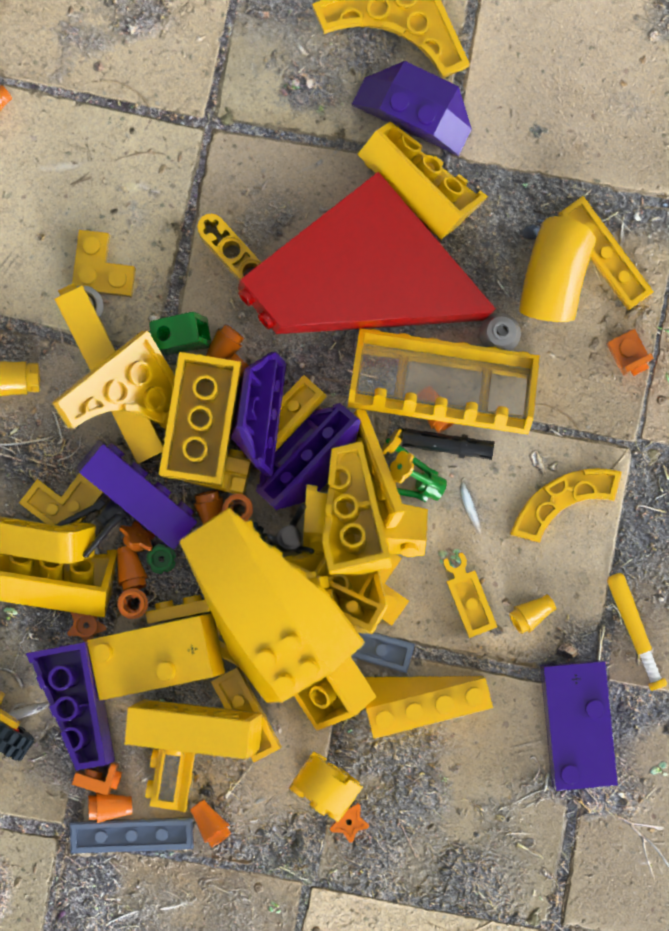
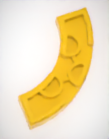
M601 468L584 469L552 480L540 488L525 503L513 524L510 535L540 543L549 523L566 507L589 499L614 501L622 472Z

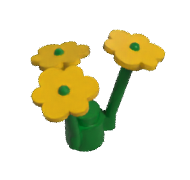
M397 428L390 438L386 440L381 450L383 455L387 452L392 454L395 450L399 453L396 460L390 465V473L395 486L396 482L402 483L411 476L417 479L415 488L419 490L417 492L397 488L399 495L417 498L423 502H426L428 498L438 501L445 492L447 480L438 476V471L429 468L399 445L402 441L399 438L402 430ZM414 465L421 469L423 472L420 474L414 471Z

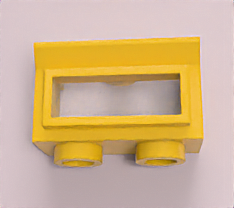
M153 749L150 768H155L154 780H148L145 798L151 799V807L186 813L189 807V790L193 780L194 758L197 753L183 752V755L172 756L164 754V749Z

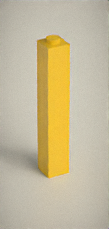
M72 283L58 290L60 296L54 300L90 371H92L116 352L84 286L76 287L75 283ZM111 411L137 464L163 452L164 445L150 418L129 411Z

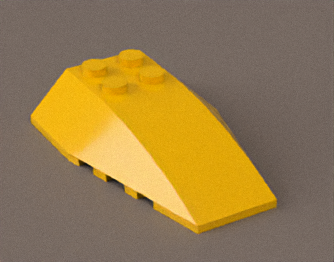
M228 508L183 537L179 542L229 654L266 703L284 702L331 674L364 644V640L326 590L320 585L318 587L306 578L307 574L299 567L294 568L282 557L283 554L278 549L267 545L260 539L261 535Z

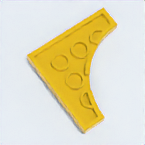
M320 0L312 4L324 34L351 27H371L392 32L418 47L430 59L442 79L464 70L470 65L441 0Z
M141 331L52 403L68 428H75L82 422L108 411H129L150 418L166 430L175 375L148 331Z

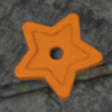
M134 521L131 526H120L119 530L124 534L123 542L129 549L137 552L144 549L152 551L151 540L155 538V535L150 531L144 530L138 521Z
M71 612L73 626L67 634L68 636H79L84 642H87V640L93 639L95 634L103 632L107 628L97 620V616ZM87 622L89 627L84 628V623Z
M357 803L348 808L339 822L335 821L330 831L343 833L348 842L352 843L357 831L369 828V824L360 817L361 805ZM346 820H352V824L347 825Z

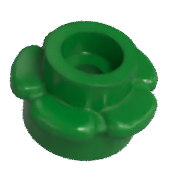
M157 544L153 546L152 551L148 552L146 561L151 566V570L157 574H162L165 571L170 572L176 564L174 561L176 553L172 548L166 547L164 544ZM160 556L164 557L163 562L159 561Z

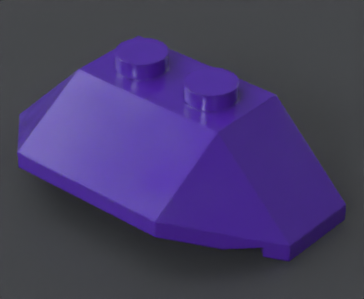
M407 61L365 77L352 102V106L387 123L391 121L400 129L458 157L472 130L459 86Z
M277 352L268 353L244 369L239 380L230 435L249 460L266 477H272L287 365Z
M341 403L314 411L275 452L272 477H266L261 472L256 492L275 510L304 503L306 501L307 484L318 486L317 492H319L328 483L332 448L356 442L361 422L359 418Z

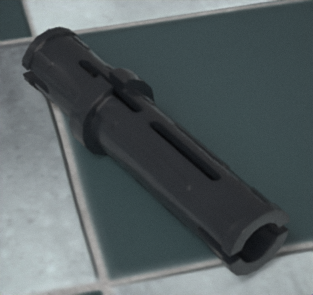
M405 428L402 447L459 455L458 458L468 456L492 460L495 441L468 438L466 434H462L461 437Z

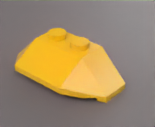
M314 550L313 554L302 553L296 556L283 557L294 568L299 567L305 573L316 571L317 577L327 575L329 588H324V590L329 593L358 633L373 634L387 609L378 571L362 575L329 574L324 550Z

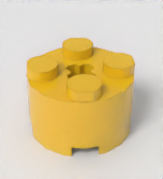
M313 751L292 781L289 789L301 798L306 797L310 800L309 805L322 815L327 814L339 822L363 786L341 767L338 768L330 762L326 763V757Z

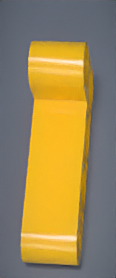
M211 213L200 218L197 228L201 240L239 282L244 277L246 269L257 267L262 263L221 217ZM207 225L211 227L217 225L218 234L222 238L220 242H218L213 233L207 234ZM234 245L240 249L239 255L231 259L224 256L226 247Z
M0 516V553L54 563H75L95 556V550L87 558L83 557V553L95 539L96 525L78 522L58 526Z

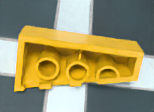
M390 121L374 132L357 155L365 162L369 169L375 173L379 172L413 213L427 225L432 233L442 240L474 212L488 196L481 190L476 194L466 186L468 180L460 174L454 177L442 167L444 163L437 156L424 154L421 151L422 145Z
M307 484L303 546L322 551L324 550L322 537L328 494L317 492L318 486ZM403 504L405 513L396 527L386 529L382 521L389 553L402 554L406 557L424 556L427 541L428 509Z
M107 550V554H95L94 557L66 564L0 553V601L105 618L112 593L117 551Z
M484 676L364 677L376 695V698L366 706L374 739L493 708L487 681Z

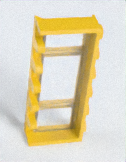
M360 328L348 407L528 435L534 418L540 355H533L525 351L501 350L497 347L474 346L465 342L454 343L441 341L437 338H421L406 333L395 334L382 332L378 329Z

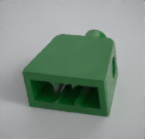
M194 311L149 322L150 331L148 332L162 355L209 348L212 343L208 318Z

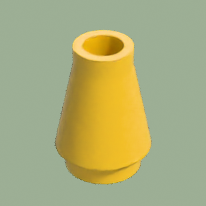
M546 594L541 598L514 606V610L509 613V617L519 633L523 634L526 631L530 633L550 613L556 610V605L552 598Z

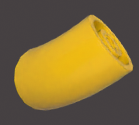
M563 216L549 217L542 222L530 256L519 306L521 314L534 319L552 322L575 320L584 277L596 242L593 232L586 225L575 219Z

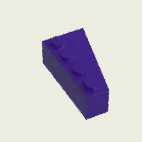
M99 439L76 466L78 472L174 550L179 545V541L197 523L192 517L195 511L182 500L176 504L169 498V495L172 493L159 481L155 485L145 478L148 474L147 471L136 462H133L132 465L128 464L122 459L125 454L112 442L107 446Z
M83 642L26 653L29 663H32L38 676L36 679L39 686L44 690L50 704L48 707L51 714L56 718L60 727L61 737L75 769L93 768L114 762L115 757L105 700L99 701L88 643Z

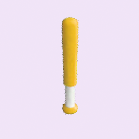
M622 573L613 574L608 577L607 583L636 653L642 659L650 680L648 687L651 691L660 689L667 685V681L665 678H661L656 667L657 665L654 662L655 660L651 653L652 647L627 580Z

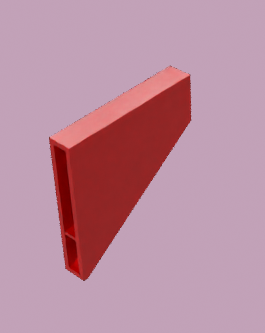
M379 172L241 278L237 287L241 300L247 306L252 305L259 313L258 318L262 325L268 330L272 328L276 334L484 321L496 310Z

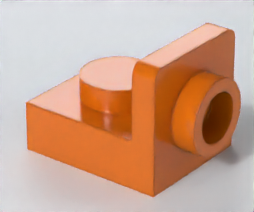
M635 329L606 343L622 375L631 372L635 376L649 369L647 363L654 359L652 353H647Z
M113 762L110 764L106 778L102 777L103 772L97 769L87 768L84 771L79 770L75 773L72 785L107 796L111 793L112 789L117 790L122 776V772L118 771L120 763Z

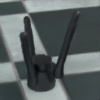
M100 498L93 505L55 524L58 526L71 524L95 511L98 512L95 518L104 528L83 553L84 558L89 557L111 529L127 516L124 510L111 498L107 502Z
M305 504L300 505L289 525L283 527L276 534V537L271 534L266 535V539L272 546L277 545L284 552L294 550L298 554L314 553L313 548L300 544L301 533L296 528L306 509Z

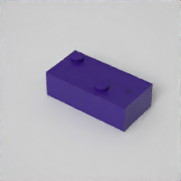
M592 660L540 665L552 788L556 791L617 786L605 661Z

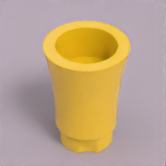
M0 361V397L40 392L39 363L27 364V361Z

